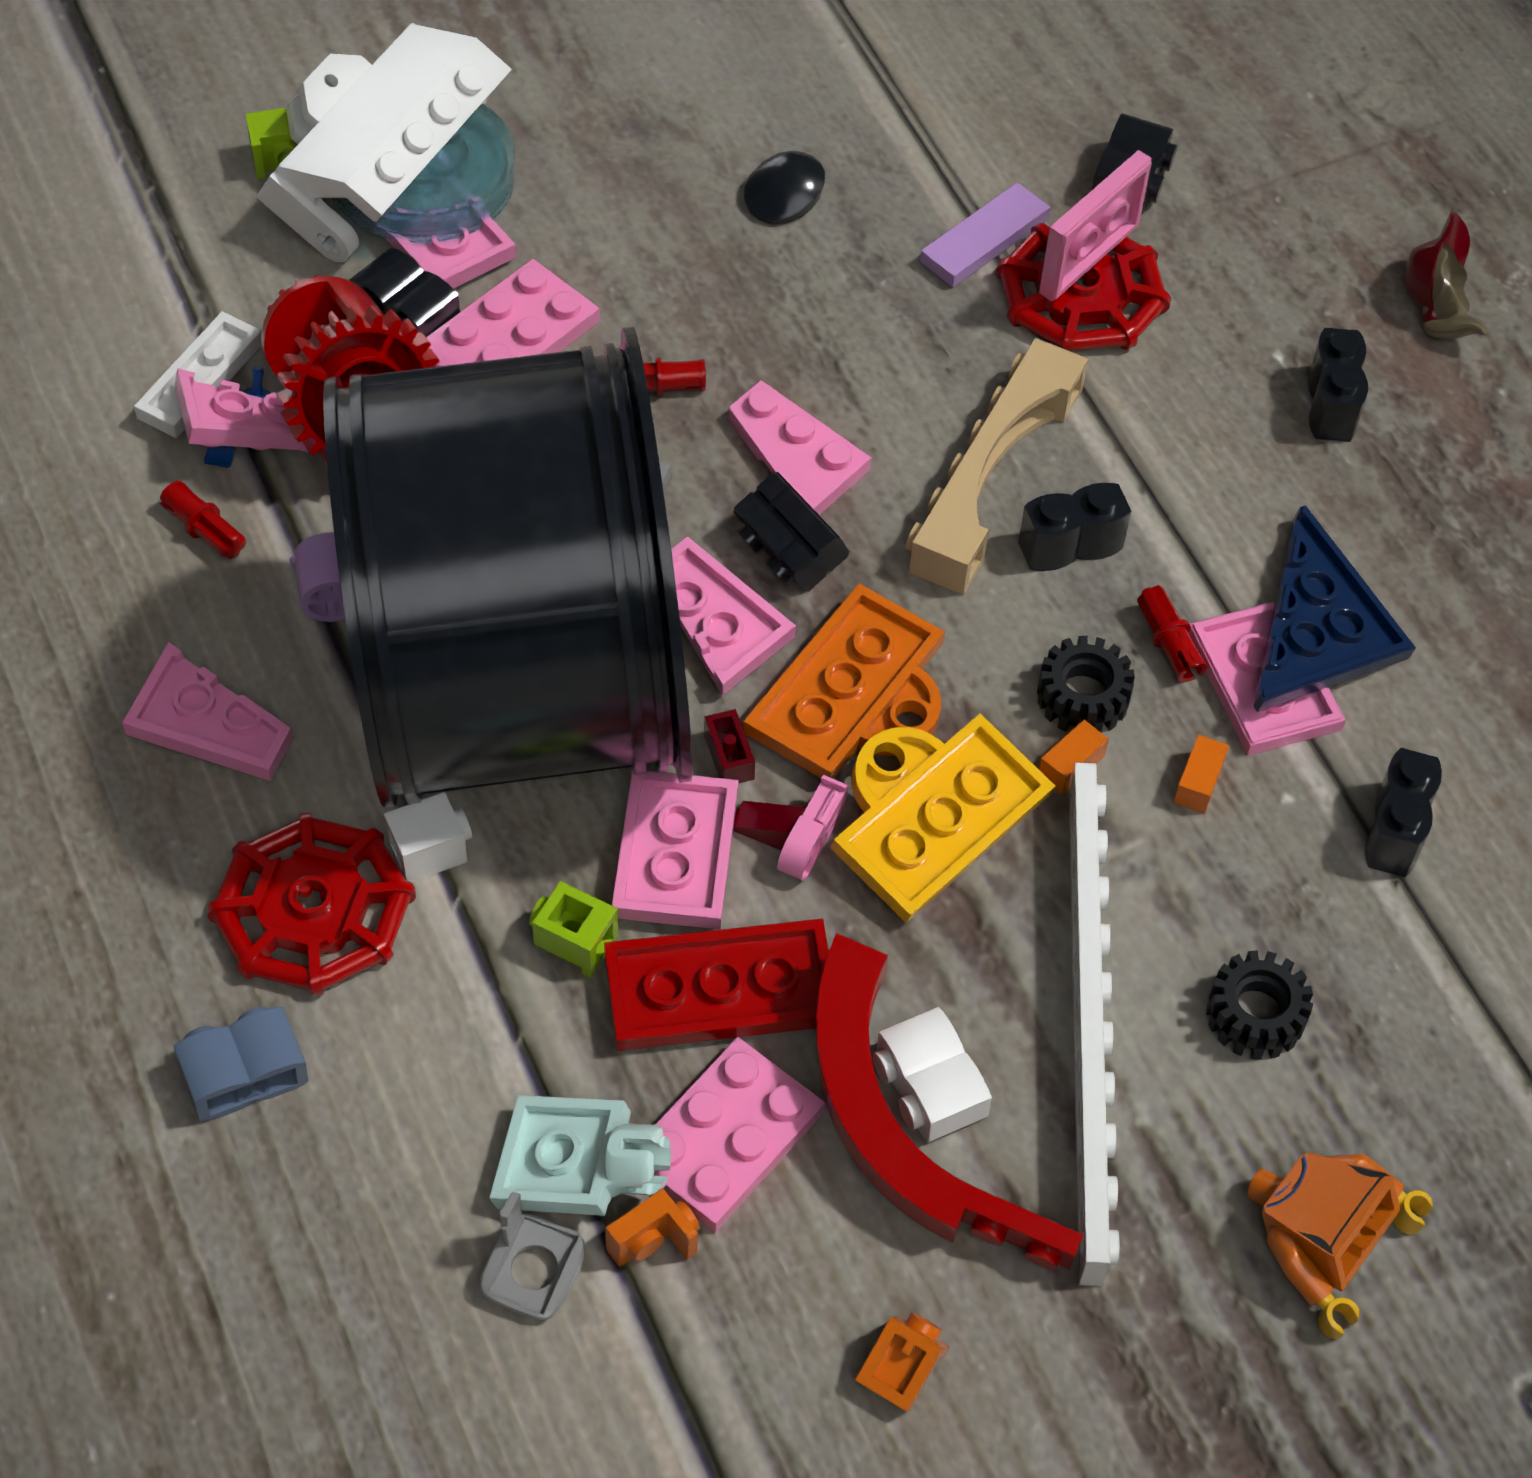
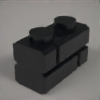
M778 471L770 474L756 487L755 492H750L734 507L733 513L742 523V526L736 532L755 553L764 548L773 557L767 563V566L785 586H788L794 580L804 592H809L826 577L828 571H833L849 556L850 551L840 536Z

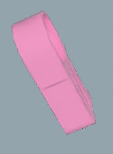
M826 775L821 777L817 790L803 815L799 816L783 846L778 860V871L801 881L808 877L845 810L848 795L847 784Z

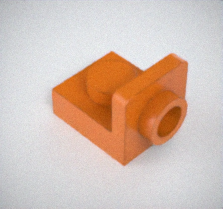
M662 1188L606 1227V1251L620 1268L633 1258L641 1261L651 1256L661 1247L665 1240L664 1237L667 1235L684 1258L688 1260L697 1253V1231L700 1230V1226L687 1204L681 1200L675 1203Z
M914 1312L910 1313L907 1320L901 1316H891L855 1380L904 1411H911L937 1362L946 1355L950 1346L938 1339L942 1329L926 1318Z

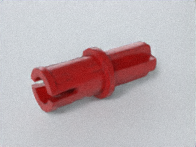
M657 357L655 358V363H643L648 392L657 391V396H662L663 391L706 390L704 359L661 362V358Z
M178 480L167 485L162 491L160 505L184 523L186 532L192 538H202L221 556L228 557L229 559L239 556L240 550L246 545L245 537L220 516V509L214 503H206L195 495L185 483Z
M1157 585L1141 591L1142 594L1137 598V603L1154 633L1152 641L1155 647H1162L1176 673L1175 676L1178 682L1184 683L1196 679L1191 671L1193 668L1201 676L1208 666L1189 635L1191 629L1189 622L1184 619L1181 620L1164 587Z

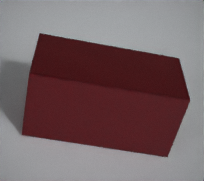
M736 709L704 716V737L719 778L739 780L738 784L755 780V759Z

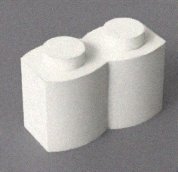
M939 1007L878 1032L877 1050L872 1055L874 1066L880 1079L885 1084L892 1082L902 1096L898 1100L899 1109L905 1123L911 1130L918 1128L926 1141L930 1142L989 1116L992 1100L989 1089L977 1066L965 1052L953 1025Z

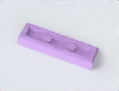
M1017 182L922 249L920 262L951 287H955L1030 233L1033 226L1048 220L1051 207Z

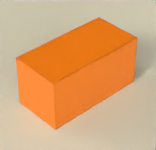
M1083 720L1041 758L1039 770L1055 785L1054 790L1063 795L1069 790L1075 762L1096 764L1105 757L1109 738L1086 720Z
M1198 734L1174 799L1175 804L1205 814L1230 745Z

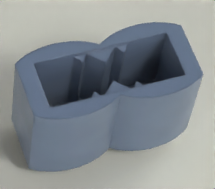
M267 1007L252 1008L244 1012L237 1021L229 1026L216 1028L203 1026L196 1028L173 1046L178 1067L199 1121L212 1120L229 1115L254 1101L274 1098L295 1090L309 1081L306 1062L283 1007L269 1009Z

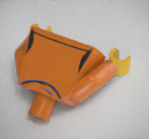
M1309 1152L1299 1157L1285 1178L1263 1168L1258 1170L1253 1176L1248 1189L1249 1199L1264 1206L1262 1216L1268 1235L1267 1246L1285 1276L1311 1306L1317 1304L1322 1309L1318 1316L1319 1328L1325 1336L1335 1340L1341 1338L1344 1335V1331L1334 1321L1332 1311L1340 1312L1351 1325H1354L1359 1320V1308L1355 1302L1348 1298H1335L1331 1294L1333 1287L1343 1292L1392 1221L1401 1232L1408 1235L1416 1234L1425 1226V1223L1411 1209L1416 1214L1425 1217L1433 1207L1432 1199L1426 1192L1414 1190L1406 1194L1403 1191V1183L1365 1154L1326 1157Z

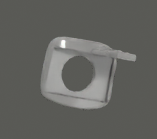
M512 1192L504 1207L499 1211L502 1232L496 1240L482 1271L479 1287L483 1297L496 1305L535 1320H548L562 1306L579 1274L585 1256V1242L574 1230L540 1216L521 1214V1194ZM526 1249H545L557 1261L558 1270L556 1277L544 1288L536 1290L524 1288L512 1276L511 1268L514 1259Z

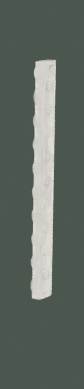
M1075 762L1069 787L1077 1214L1078 1233L1084 1235L1078 1248L1079 1285L1103 1286L1109 1265H1118L1120 1249L1119 1231L1109 1230V1211H1116L1118 1180L1117 1176H1108L1107 1158L1115 1157L1116 1125L1114 1123H1106V1106H1113L1115 1076L1114 1072H1105L1104 1055H1111L1113 1049V1023L1103 1021V1005H1110L1112 994L1111 972H1102V957H1108L1110 951V924H1101L1100 909H1107L1109 899V878L1099 876V862H1106L1108 848L1107 830H1098V816L1104 817L1106 785L1097 784L1096 763Z

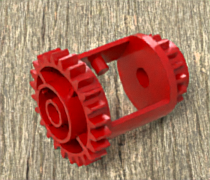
M315 275L313 278L303 281L300 278L295 280V284L286 291L281 289L278 292L280 296L272 305L268 306V313L262 327L261 344L264 357L275 376L285 388V390L276 393L277 399L285 408L280 412L286 424L291 426L289 430L297 442L303 441L304 446L311 455H315L320 451L326 462L323 409L324 381L326 377L338 376L343 386H349L351 374L363 373L364 375L430 368L440 362L432 349H428L431 343L422 332L417 333L418 329L408 318L401 322V319L391 309L384 315L361 287L340 277Z

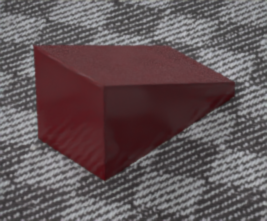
M742 801L735 814L733 831L782 851L799 816L803 815L805 807Z

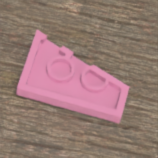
M177 368L174 385L189 444H199L206 447H250L256 450H266L269 448L287 449L309 453L303 441L297 442L289 430L291 426H288L282 418L280 412L285 408L277 399L276 393L273 392L261 398L239 391L240 384L221 380L220 387L193 381L195 372Z
M686 537L671 549L680 626L723 696L794 639L796 625L692 539Z
M170 642L166 645L122 722L125 735L268 781L272 780L293 740L289 726L245 695L238 696L219 683L217 675L204 666L198 668L183 657V652Z

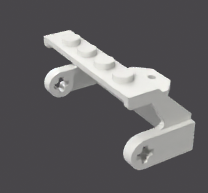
M414 23L410 24L373 65L361 55L329 54L302 83L299 93L288 104L286 111L290 136L298 145L269 176L256 198L323 256L334 262H345L358 248L359 238L352 226L321 198H347L372 221L377 222L461 126L482 109L487 102V97L512 69L476 37L420 26Z

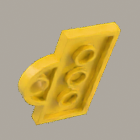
M980 713L945 744L935 736L920 729L910 727L890 728L871 737L859 752L852 770L851 782L855 799L864 814L833 840L830 848L907 924L1048 798L1055 785ZM878 752L892 753L898 758L901 768L895 771L883 770L875 763L873 755Z

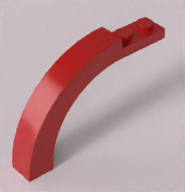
M836 933L826 957L819 985L816 1013L817 1064L822 1091L831 1119L843 1144L859 1169L876 1189L901 1212L925 1229L952 1243L963 1222L972 1226L970 1232L982 1241L997 1246H1002L1003 1242L1006 1241L1026 1250L1024 1256L1041 1267L1056 1270L1058 1265L1070 1270L1084 1236L1083 1234L958 1179L934 1163L902 1130L881 1093L870 1051L869 1025L876 997L887 973L888 955Z

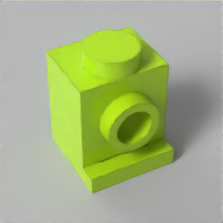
M287 107L245 113L257 179L266 178L265 171L276 170L279 164L298 145L290 136Z
M562 881L558 883L549 898L542 896L538 900L529 919V925L533 929L534 945L580 967L582 974L592 978L605 958L604 942L616 941L619 936L618 908Z

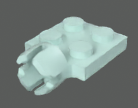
M518 1095L489 1198L497 1209H502L505 1202L509 1199V1195L515 1192L521 1194L522 1211L605 1216L607 1206L612 1197L619 1194L652 1195L666 1186L668 1176L653 1175L654 1170H670V1139L663 1135V1128L659 1125L629 1123L631 1111L623 1100Z

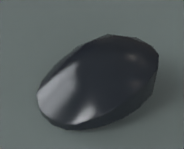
M800 151L781 152L764 160L749 175L745 185L744 202L749 212L758 220L769 224L791 222L802 217L812 210L820 199L825 183L824 168L821 162L814 156Z

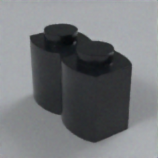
M1121 113L1097 167L1092 190L1139 150L1152 158L1141 213L1143 214L1148 201L1157 203L1165 179L1164 176L1160 175L1161 170L1169 172L1178 148V145L1171 143L1174 129Z
M389 248L349 279L371 297L384 315L391 309L401 319V322L408 318L418 329L417 333L422 332L425 337L460 313L458 293L442 278L431 272L424 271L411 257L395 248Z
M1324 328L1320 334L1308 375V390L1313 399L1309 413V426L1316 439L1351 442L1355 435L1368 394V381L1362 370L1366 357V343L1359 330Z
M1116 483L1091 484L1080 488L1072 495L1064 493L1043 495L1031 500L1024 506L1018 543L1030 570L1035 571L1060 569L1071 564L1076 559L1099 560L1118 553L1124 547L1131 509L1120 485Z
M1400 748L1392 757L1376 797V818L1366 841L1365 858L1369 868L1407 877L1415 867L1432 826L1433 812L1431 805L1441 783L1442 768L1438 757L1405 748Z

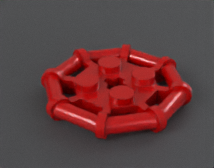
M1045 223L1033 226L1031 234L1009 257L999 260L996 275L1002 280L1009 308L1007 319L1013 326H1023L1056 346L1070 352L1109 347H1121L1124 350H1128L1137 345L1138 337L1156 317L1167 312L1170 308L1171 296L1164 289L1157 265V251L1151 245L1142 246L1128 237L1124 238L1112 249V251L1116 252L1115 258L1106 254L1081 277V279H1085L1087 284H1093V286L1084 287L1077 285L1075 282L1053 301L1039 293L1044 265L1043 258L1039 262L1031 261L1039 251H1046L1050 226H1047ZM1136 270L1141 274L1143 285L1134 283L1132 271ZM1021 280L1034 282L1037 293L1025 298ZM1129 303L1142 305L1129 320L1123 315L1124 308ZM1043 310L1048 311L1051 320L1042 316L1039 312ZM1107 323L1110 327L1107 329L1077 331L1078 325Z
M310 812L300 813V819L248 843L239 841L232 848L233 858L215 900L207 906L209 921L217 925L238 963L237 972L246 979L259 977L310 990L312 996L324 995V989L378 963L386 965L394 956L391 949L407 907L416 898L414 884L406 881L385 846L384 834L373 827L363 830L314 818ZM315 840L349 849L344 853L314 844ZM302 841V846L293 850L294 856L281 861L280 856L272 860L268 858ZM364 860H369L382 882L367 884L365 878L360 876L357 867ZM257 871L261 874L253 894L241 896L250 872ZM312 891L320 892L323 903L318 907L303 908V904L297 901L299 897L309 898ZM386 903L376 930L373 933L362 925L369 905ZM256 916L261 925L263 935L254 944H252L239 920L240 917ZM350 940L361 946L324 965L321 963V954L337 953ZM277 948L306 954L309 959V967L269 956Z

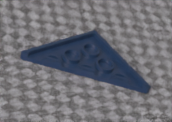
M1306 505L1299 508L1293 519L1253 704L1257 712L1409 659L1416 649Z

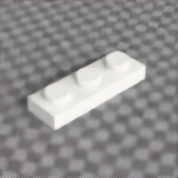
M222 311L134 405L136 418L177 439L185 430L174 385L177 368L195 372L193 381L220 387L221 380L230 381L262 346V330Z

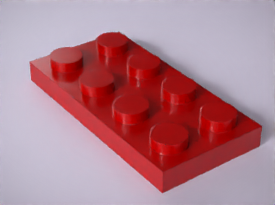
M823 918L604 942V955L617 1051L816 1029L819 985L829 952Z

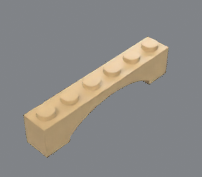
M1037 338L1034 339L1025 355L1017 354L1009 371L1008 380L1010 381L1006 387L998 386L989 404V416L986 421L982 419L977 420L969 437L968 446L970 447L965 455L962 453L956 455L948 473V484L945 489L938 487L934 491L927 508V519L924 524L916 522L909 534L906 543V550L911 552L909 573L961 595L965 594L985 557L989 529L979 524L977 501L989 474L1004 454L1028 433L1053 420L1064 423L1083 390L1088 358Z

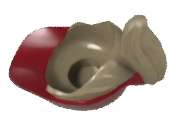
M1450 212L1438 238L1412 249L1403 278V283L1410 298L1423 311L1422 320L1425 333L1439 340L1457 339L1472 334L1484 336L1488 334L1487 326L1480 319L1467 314L1470 309V303L1464 291L1468 278L1464 264L1469 253L1470 235L1466 224L1456 212Z

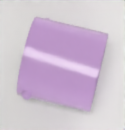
M321 533L308 537L297 545L293 553L294 556L290 558V563L295 565L301 610L307 617L317 621L334 622L345 620L334 533Z

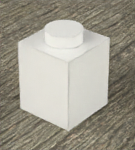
M445 792L422 799L421 803L408 804L383 814L388 844L406 881L412 883L468 862L465 841L472 839L471 828L463 809L453 810Z

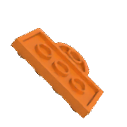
M859 583L743 721L745 734L820 779L823 775L835 779L859 748L862 749L864 744L877 733L890 728L910 727L901 724L896 717L902 713L912 712L921 716L924 722L910 728L920 729L934 735L939 724L941 696L936 683L923 668L942 646L945 631ZM889 752L876 753V755L895 756Z

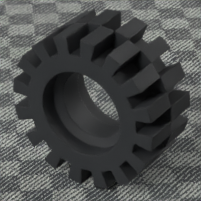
M1078 636L1077 645H1073L1071 639L1067 638L1062 640L1060 649L1054 645L1049 650L1048 658L1044 657L1037 687L1039 708H1046L1045 717L1049 722L1058 717L1057 728L1066 732L1069 724L1077 726L1083 720H1086L1102 733L1103 724L1110 731L1116 727L1118 719L1121 721L1124 719L1130 704L1135 673L1134 669L1129 670L1131 661L1127 655L1119 658L1121 649L1113 644L1109 650L1104 649L1105 639L1097 637L1095 645L1088 644V636ZM1076 676L1090 677L1100 682L1105 687V691L1098 695L1079 694L1070 689L1066 681Z
M1258 950L1248 951L1245 961H1243L1240 954L1231 957L1228 966L1224 963L1219 969L1208 997L1206 1015H1211L1208 1025L1212 1032L1221 1029L1218 1041L1224 1047L1231 1040L1236 1043L1233 1053L1242 1056L1246 1047L1252 1049L1251 1059L1261 1060L1264 1051L1267 1049L1272 1059L1280 1056L1283 1047L1289 1052L1295 1047L1297 1039L1300 1040L1312 1012L1313 1003L1310 1001L1313 991L1311 986L1304 987L1307 976L1302 970L1294 975L1291 974L1294 962L1288 958L1284 960L1282 965L1274 963L1277 953L1267 951L1265 959L1259 960ZM1247 991L1265 993L1279 1004L1280 1014L1272 1019L1256 1018L1241 1008L1239 996Z

